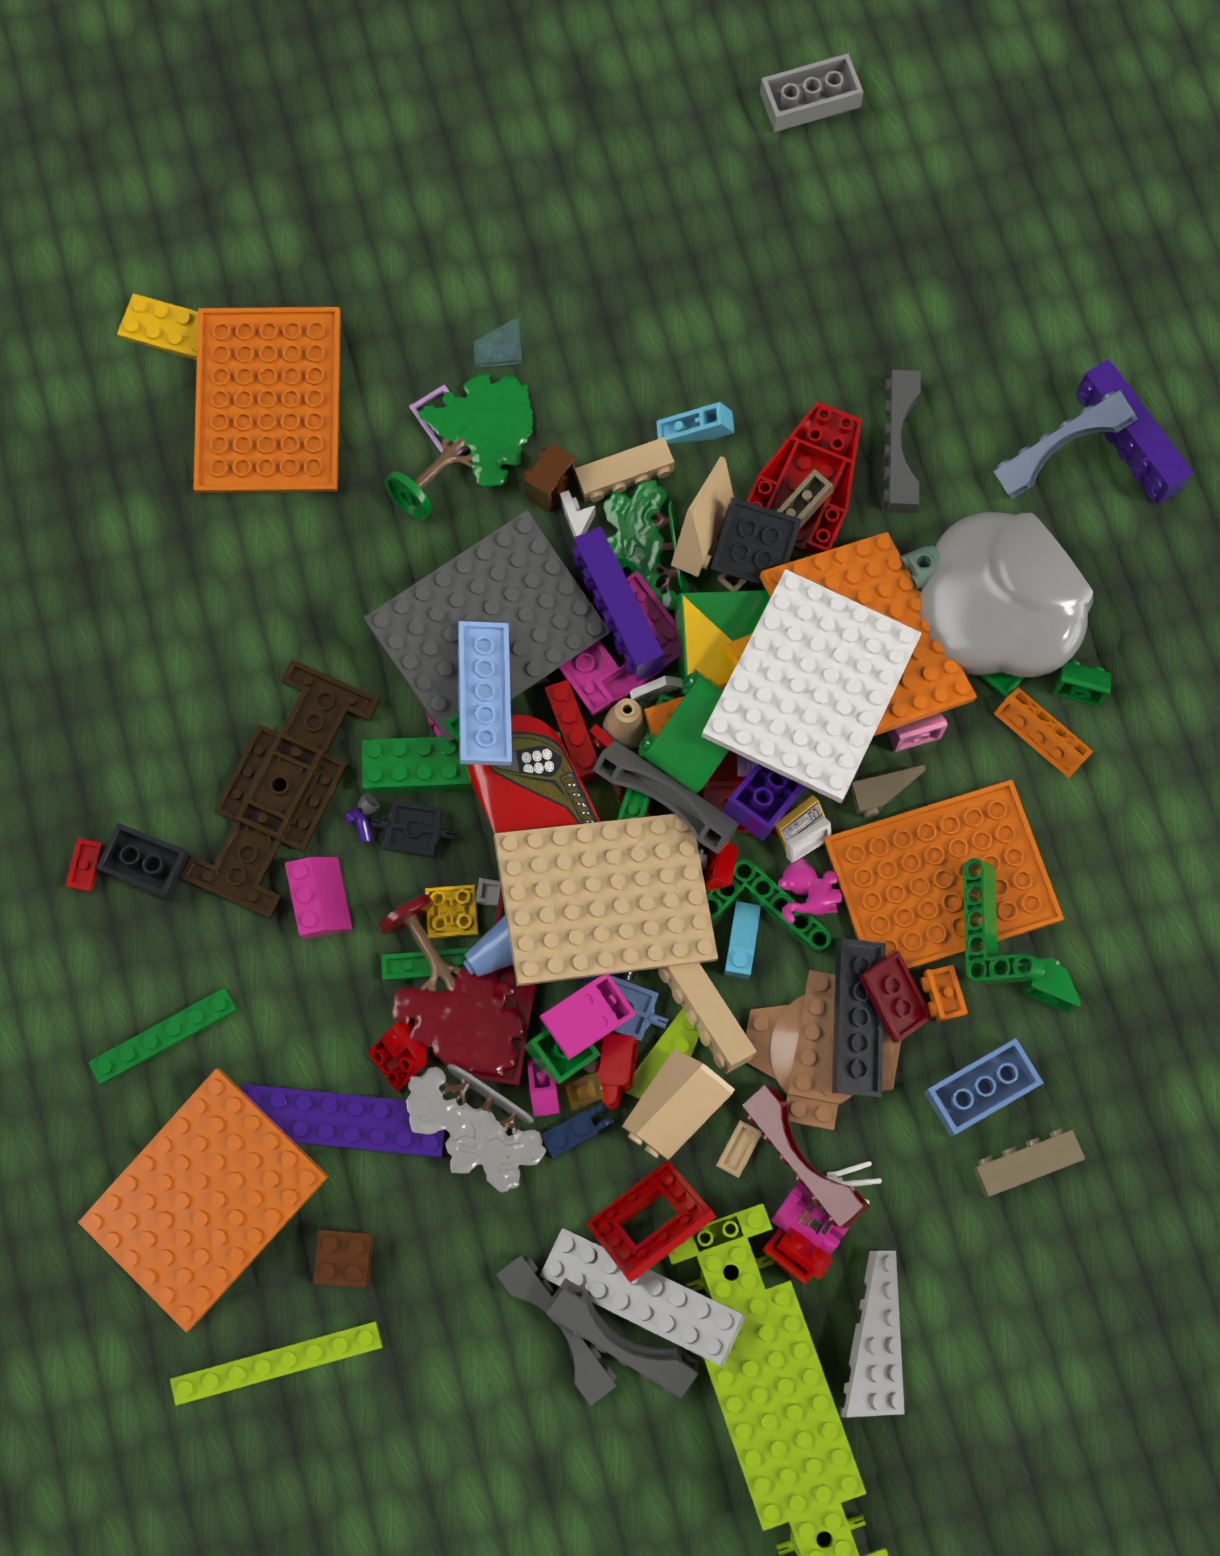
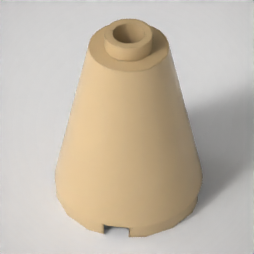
M626 698L620 700L605 715L603 721L604 732L614 741L616 740L628 749L639 748L648 730V723L643 711L645 708L633 699Z

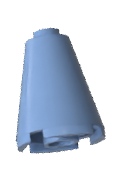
M506 915L465 954L466 960L463 963L470 975L476 973L477 976H481L513 965Z

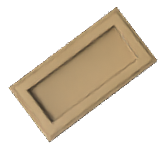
M740 1120L716 1167L739 1179L762 1132Z

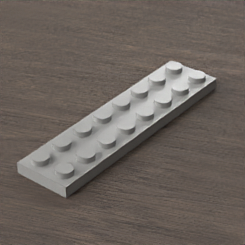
M564 1228L561 1229L539 1275L558 1286L562 1284L565 1278L588 1292L591 1302L722 1367L746 1318L743 1314L649 1269L630 1283L603 1247Z

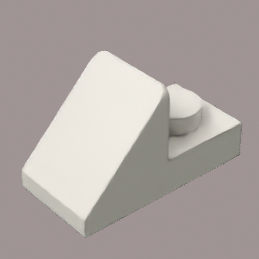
M569 490L560 493V503L573 537L575 538L586 533L594 519L595 506L580 510L576 497L571 498Z

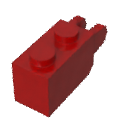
M608 1034L603 1037V1041L599 1042L598 1052L600 1053L599 1057H601L600 1066H597L595 1069V1081L598 1082L597 1084L602 1089L601 1098L603 1104L611 1110L620 1107L622 1092H628L633 1088L638 1041L634 1036Z

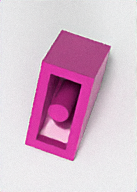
M527 1060L534 1117L560 1113L556 1082L542 1071L534 1060Z

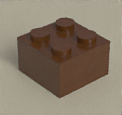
M552 442L547 448H543L537 456L538 461L534 467L530 466L523 477L526 498L548 512H551L559 501L560 493L565 492L574 480V468H576L575 456Z
M319 1230L313 1284L369 1288L374 1235Z

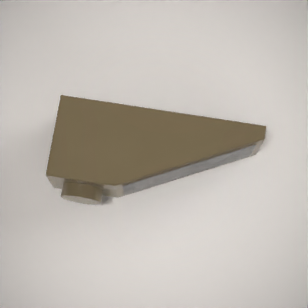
M922 765L852 782L849 789L857 816L864 815L865 818L878 815L879 811L883 810L923 775L925 766Z

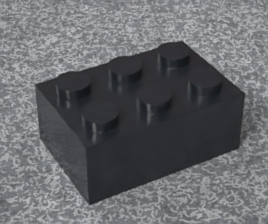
M117 823L96 869L108 877L171 902L181 881L180 877L191 855L182 848Z

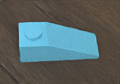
M721 402L656 421L658 439L664 437L667 444L712 440L734 433L732 411Z
M736 901L724 972L725 976L749 980L761 905Z

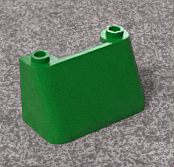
M695 670L683 682L684 698L658 735L652 734L643 738L639 745V753L681 785L694 793H698L729 750L701 737L725 688L698 670Z

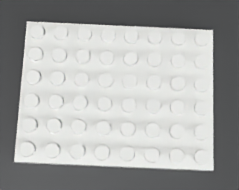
M785 569L701 737L842 803L922 633Z

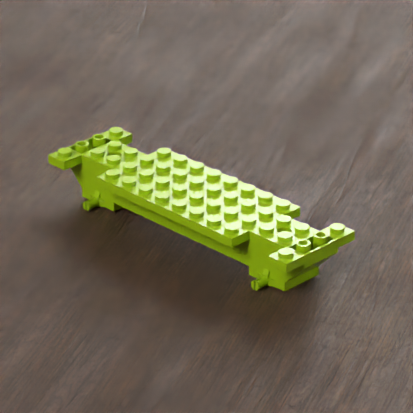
M764 1204L709 1222L707 1226L700 1229L668 1255L672 1265L696 1256L701 1270L700 1279L686 1283L687 1288L698 1285L691 1288V1290L696 1292L705 1289L711 1300L746 1316L724 1366L722 1367L706 1358L704 1360L761 1527L765 1531L788 1522L791 1530V1540L776 1545L777 1550H779V1556L795 1551L798 1556H859L851 1530L864 1526L866 1523L863 1520L862 1514L847 1519L841 1503L866 1494L863 1482L792 1283L788 1281L765 1290L759 1269L773 1265V1261L769 1260L762 1263V1261L769 1259L766 1255L755 1259L748 1241L749 1237L772 1230ZM728 1265H733L738 1269V1277L733 1281L727 1280L723 1275V1270ZM822 1531H827L831 1535V1541L827 1546H820L816 1542L817 1535ZM882 1548L863 1556H888L886 1548Z

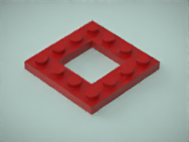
M667 1160L585 1224L631 1283L657 1262L664 1259L666 1255L679 1245L685 1243L692 1235L707 1226L716 1216ZM663 1195L678 1215L636 1246L621 1226L632 1220L635 1215L653 1204L656 1199Z

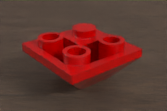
M410 1018L406 1025L401 1022L393 1025L367 1052L396 1093L400 1092L410 1082L411 1076H416L426 1066L427 1047L423 1043L413 1041L410 1037V1032L415 1025L414 1018Z

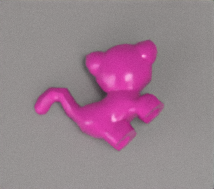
M800 858L793 863L791 862L786 868L783 878L779 880L778 886L800 896L808 895L805 903L789 902L782 908L783 918L787 923L791 924L795 921L792 911L810 913L815 916L837 913L836 903L841 902L842 895L840 890L832 889V884L837 883L835 872L827 871L823 874V879L817 877L814 868L806 863V860Z

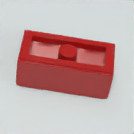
M728 843L719 854L712 850L710 851L704 879L706 892L732 884L738 852L736 845Z

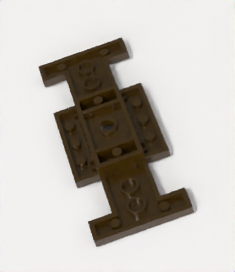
M291 660L281 682L302 693L282 732H276L258 724L214 810L216 814L235 822L215 864L212 865L191 855L180 877L188 883L270 920L282 897L260 886L282 843L305 853L348 767L346 762L327 754L347 713L370 722L380 703V698L294 660ZM278 780H284L287 783L286 788L281 792L273 789L274 783Z

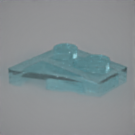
M519 318L513 319L473 342L476 367L522 364Z

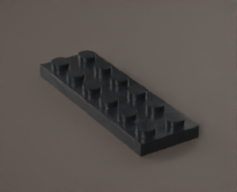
M848 938L836 939L832 1093L882 1097L884 1025L859 975L885 957L886 943Z

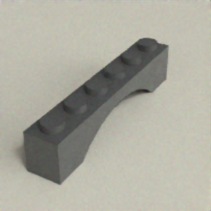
M892 370L890 379L886 378L885 393H889V400L885 401V415H889V422H885L884 436L888 437V444H885L884 459H888V467H884V481H888V489H884L883 503H887V512L916 513L919 506V481L905 461L901 445V430L908 413L918 402L921 390V371Z
M616 740L602 751L593 771L612 784L637 790L664 804L684 821L697 841L717 854L730 842L740 824Z
M521 1255L496 1274L512 1297L524 1299L547 1312L548 1303L552 1298L551 1293L554 1290L545 1278L540 1281L535 1274L539 1269L530 1257L525 1260ZM563 1324L559 1325L569 1342L573 1354L575 1385L589 1405L592 1406L616 1387L614 1381L617 1377L608 1365L603 1368L598 1361L601 1355L593 1344L587 1346L585 1341L574 1335L571 1329Z
M566 1278L548 1303L546 1315L558 1325L563 1324L571 1329L577 1337L585 1338L592 1342L599 1351L603 1353L608 1352L616 1357L619 1363L637 1370L644 1379L653 1380L671 1395L675 1394L682 1398L699 1374V1361L679 1348L648 1347L634 1343L619 1335L599 1316L588 1292Z

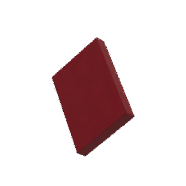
M899 950L893 951L859 975L893 1043H899L933 1018Z

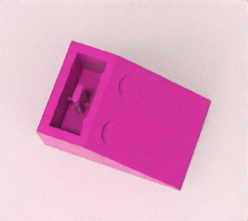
M610 974L602 975L542 1014L540 1018L569 1060L625 1024L636 1013Z

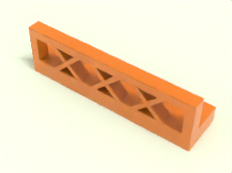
M1019 687L994 712L1000 720L1068 778L1094 752Z

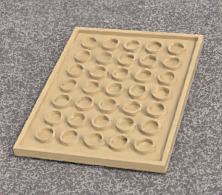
M676 814L494 834L517 986L711 962L718 959L697 840L689 827Z

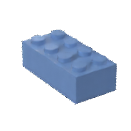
M1015 1038L930 1087L924 1094L949 1136L952 1137L1043 1084V1081Z

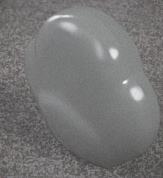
M982 512L963 518L950 526L941 536L935 547L940 553L937 569L920 594L922 610L920 611L921 621L926 619L931 629L928 635L933 642L937 640L944 648L945 652H943V655L955 661L961 666L964 673L970 675H988L1003 672L1013 676L1030 678L1049 674L1064 666L1077 652L1085 637L1088 625V612L1093 604V590L1054 536L1032 512L1020 513L1018 515Z

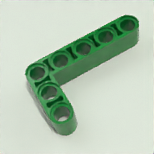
M978 858L967 860L963 866L965 959L968 978L987 985L1040 979L1045 973V964L1040 958L1028 954L998 956L995 869L992 864ZM981 867V872L977 876V871ZM982 891V897L978 901V895ZM982 917V918H983V921H982L981 925L979 926V920H980V918ZM983 942V948L980 951V944ZM1031 962V969L1027 972V965ZM1005 965H1007L1008 969L1007 972L1004 974L1003 969ZM984 967V973L981 976L980 971Z
M740 860L735 864L732 884L730 885L734 891L733 895L724 896L720 889L711 890L707 893L708 904H713L717 908V912L710 915L711 922L719 919L733 902L745 892L811 952L816 954L823 953L831 943L829 931L809 913L792 911L795 919L802 918L805 920L807 927L804 929H798L794 926V923L790 924L785 921L782 912L777 911L774 904L779 901L786 904L796 901L749 860ZM740 868H746L750 871L751 875L748 878H741L737 871ZM761 884L768 887L769 893L760 895L757 893L756 887ZM815 935L823 936L825 944L823 946L815 945L812 937Z

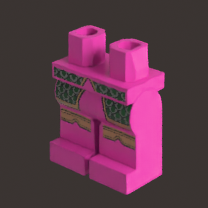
M798 1182L771 1221L784 1231L791 1226L828 1255H831L848 1228L834 1226L826 1216L828 1213L822 1205H817L810 1197L811 1192L807 1189L806 1184L803 1186Z

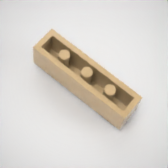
M663 437L574 468L575 479L584 502H596L604 498L605 495L614 492L622 493L633 485L638 486L639 483L656 477L664 478L669 476L674 471V460Z

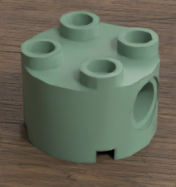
M930 544L906 553L899 558L904 562L905 570L910 572L911 580L915 584L916 590L919 589L920 593L939 564L940 553Z

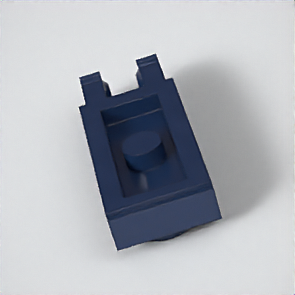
M602 1103L588 1112L584 1111L543 1133L541 1137L552 1158L596 1136L599 1131L615 1123L613 1117H608L596 1126L593 1125L590 1118L604 1112L607 1109L606 1105Z

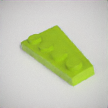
M682 1008L636 1070L633 1088L623 1093L641 1099L674 1049L687 1056H692L699 1039V1032L694 1025L688 1022L684 1008Z

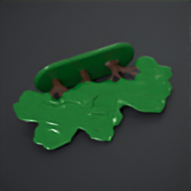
M655 480L639 483L632 499L618 492H614L609 499H606L603 504L606 520L618 529L616 534L607 537V540L621 568L629 567L631 570L630 575L638 571L665 609L669 611L675 609L674 597L677 594L669 588L675 576L678 577L682 593L688 592L686 572L676 567L668 570L660 562V554L663 550L674 549L675 553L680 537V526L673 501H670L668 505L669 517H665L661 513V506L667 498V491L657 486ZM654 515L658 516L659 520H652L651 517ZM670 523L671 543L664 542L663 537L659 533V529ZM661 568L664 572L659 574L657 569ZM667 575V578H664L665 583L657 588L655 582L658 578ZM667 587V592L662 594V589Z

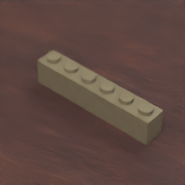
M814 469L777 511L802 519L800 529L834 491L833 484ZM721 573L716 578L718 583L728 592L745 591L752 583L751 581Z

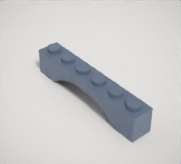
M1119 390L1116 393L1112 391L1102 398V402L1096 406L1090 405L1083 409L1081 415L1076 419H1068L1063 422L1059 430L1054 433L1048 432L1044 434L1034 446H1026L1018 452V456L1014 459H1006L1001 462L994 473L1010 498L1014 499L1033 487L1037 474L1043 464L1065 443L1090 433H1117L1138 418L1121 391Z

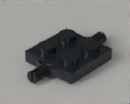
M393 800L392 810L387 820L372 817L371 828L385 829L386 841L384 849L386 851L434 858L436 845L440 838L455 841L456 830L443 829L441 826L443 809L427 805Z

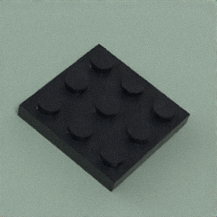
M731 497L709 569L764 585L759 577L762 571L789 563L802 519Z

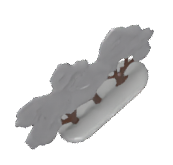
M448 1064L449 1072L462 1082L459 1085L447 1084L444 1072L438 1067L428 1068L422 1077L411 1076L408 1084L411 1093L406 1099L407 1110L410 1113L409 1122L411 1130L414 1133L427 1135L445 1129L449 1132L450 1137L446 1141L447 1152L452 1156L450 1160L451 1173H470L476 1165L482 1164L486 1173V1181L498 1191L506 1192L510 1188H516L520 1185L519 1165H537L546 1153V1148L542 1146L540 1132L536 1130L521 1131L516 1127V1118L531 1124L534 1122L532 1117L463 1069ZM440 1085L446 1086L444 1090H439ZM469 1088L487 1098L482 1108L474 1109L467 1104L465 1092ZM449 1091L453 1094L456 1091L459 1093L451 1100H445L442 1097L443 1094ZM460 1097L463 1099L461 1105L457 1102ZM494 1103L509 1113L510 1116L499 1122L490 1111V1106ZM509 1127L512 1129L511 1136L506 1134Z

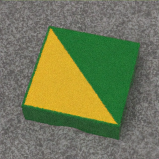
M767 590L680 593L674 597L676 633L680 645L678 668L679 678L682 679V682H684L689 674H693L695 670H698L719 685L729 681L735 666L724 651V647L727 643L754 632L770 600ZM684 687L680 688V695H685Z

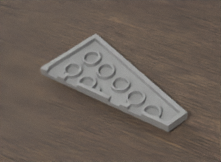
M870 1251L864 1283L867 1286L865 1299H861L859 1309L862 1310L861 1321L856 1323L849 1360L851 1368L849 1383H845L843 1392L847 1394L845 1407L840 1408L839 1417L905 1414L896 1251Z

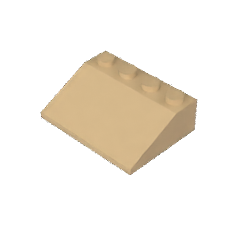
M722 456L687 510L671 566L697 577L703 568L707 570L711 562V554H714L730 498H734L726 459Z

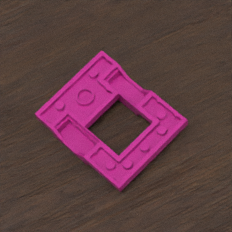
M636 571L627 577V580L664 653V669H666L679 659L680 645L676 633V622L639 572ZM592 602L591 605L603 621L605 619L603 612H598L594 602ZM597 641L558 668L565 679L569 680L570 686L593 717L609 706H614L620 700L630 696L632 689L649 683L654 679L655 675L661 672L659 671L636 681L634 675L630 676L625 665L620 668L600 641Z

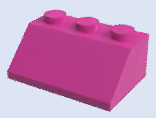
M308 857L286 862L285 866L298 932L303 941L353 930L338 857Z

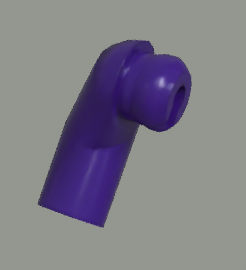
M358 809L346 812L347 823H356L360 842L372 840L369 822L362 812Z

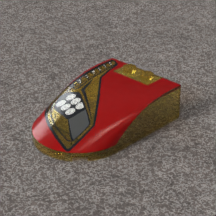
M511 715V766L467 764L470 783L493 834L600 822L589 795L561 739L550 726L539 719L526 715Z

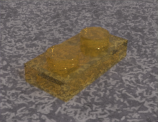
M597 1073L586 1075L566 1085L571 1111L584 1108L603 1099V1088L598 1080Z

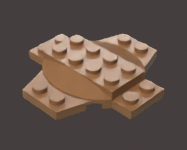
M809 970L805 994L794 1000L790 1005L750 1010L746 1036L757 1052L746 1064L777 1080L781 1090L787 1095L786 1103L789 1106L790 1123L833 1131L838 1105L852 1096L832 1093L835 975ZM885 1029L883 1032L882 1091H890L894 1087L901 1041L893 1043Z

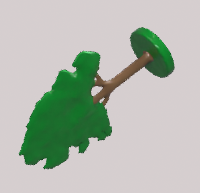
M489 373L478 374L463 385L468 395L467 397L455 398L452 392H445L443 403L446 407L434 408L432 404L424 406L423 410L418 411L420 419L424 420L439 436L444 438L442 441L443 452L415 481L398 471L390 472L384 480L385 487L396 504L411 517L420 521L426 520L432 513V505L422 488L447 465L454 462H461L473 468L476 482L481 486L488 487L506 483L509 471L501 469L500 466L502 464L517 466L521 463L520 453L523 450L521 445L528 442V437L533 432V410L530 408L527 384H520L514 376L501 377L499 382L491 384ZM452 440L453 444L448 446V443ZM464 446H467L471 451L467 456L455 455Z

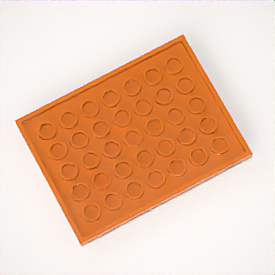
M340 307L198 308L193 489L195 493L338 492Z
M888 532L762 571L759 575L770 598L786 569L922 633L873 736L973 702L977 698L961 666L943 655L945 650L937 640L933 642L930 639L928 633L931 632V629L926 619L921 621L920 611L922 610L921 593L919 589L916 590L915 584L911 580L910 572L905 570L904 562L899 559L901 556Z
M1013 780L824 838V844L833 870L837 875V882L857 939L886 943L885 957L893 951L899 950L908 970L965 952L963 866L971 858L986 861L992 864L995 869L998 941L1064 920ZM981 867L977 871V876L981 872ZM982 891L978 895V901L982 897ZM981 917L980 920H979V926L981 925V923H982V921H983V918H982V917Z
M217 1068L78 1223L185 1332H188L329 1176L220 1068Z

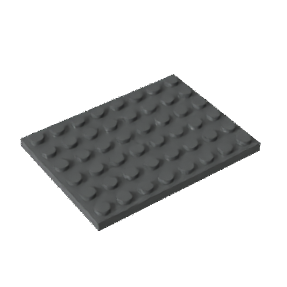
M527 510L363 618L447 742L453 740L454 737L444 723L459 713L457 688L459 682V621L509 623L510 700L609 634L606 625Z

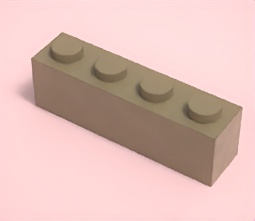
M1064 1128L1049 1133L1051 1138L1045 1141H1041L1040 1137L1025 1142L1027 1148L1018 1151L1015 1146L1002 1151L1003 1157L996 1160L992 1156L979 1160V1166L973 1168V1171L984 1197H990L1085 1160L1073 1130L1065 1132Z

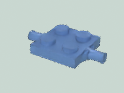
M611 976L636 1013L633 1018L613 1032L620 1035L634 1036L637 1041L641 1042L650 1024L666 1028L668 1018L654 1014L659 993Z

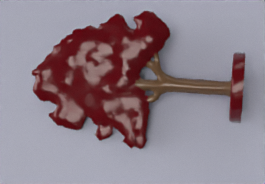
M427 894L409 901L387 915L379 922L377 927L382 934L387 935L407 926L430 964L431 977L419 989L413 987L401 988L396 992L392 1009L394 1019L406 1025L410 1018H414L415 1025L410 1032L411 1039L415 1042L423 1043L426 1047H432L433 1054L439 1057L445 1065L452 1064L468 1072L474 1070L480 1073L487 1072L492 1075L502 1076L504 1069L513 1067L516 1064L518 1054L517 1050L513 1047L512 1038L524 1040L527 1030L521 1011L517 1007L505 1010L503 1007L505 996L514 994L515 987L505 981L498 984L499 970L477 976L476 973L470 975L466 967L461 970L457 966L447 965L441 959L417 920L434 905L433 900ZM452 971H453L454 973H456V975H457L456 978H453V977H452V975H451V972H452ZM439 976L444 980L447 987L446 991L441 993L437 992L435 987Z

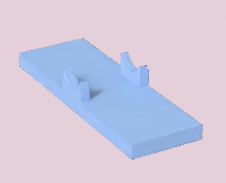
M459 621V682L457 688L460 764L511 766L509 623Z

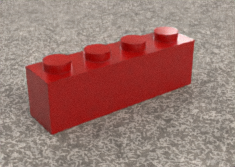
M569 680L545 687L546 698L558 730L561 732L563 744L582 783L602 777L593 771L598 759Z

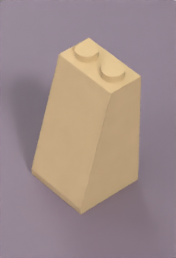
M674 1049L622 1127L630 1133L628 1135L629 1139L640 1146L644 1143L646 1145L644 1150L655 1158L661 1155L669 1160L729 1098L735 1089L704 1063Z

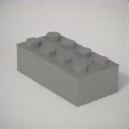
M849 53L761 78L760 95L773 130L776 132L860 108L863 89Z

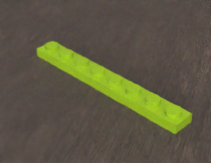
M377 1322L172 1378L170 1382L175 1405L383 1348Z

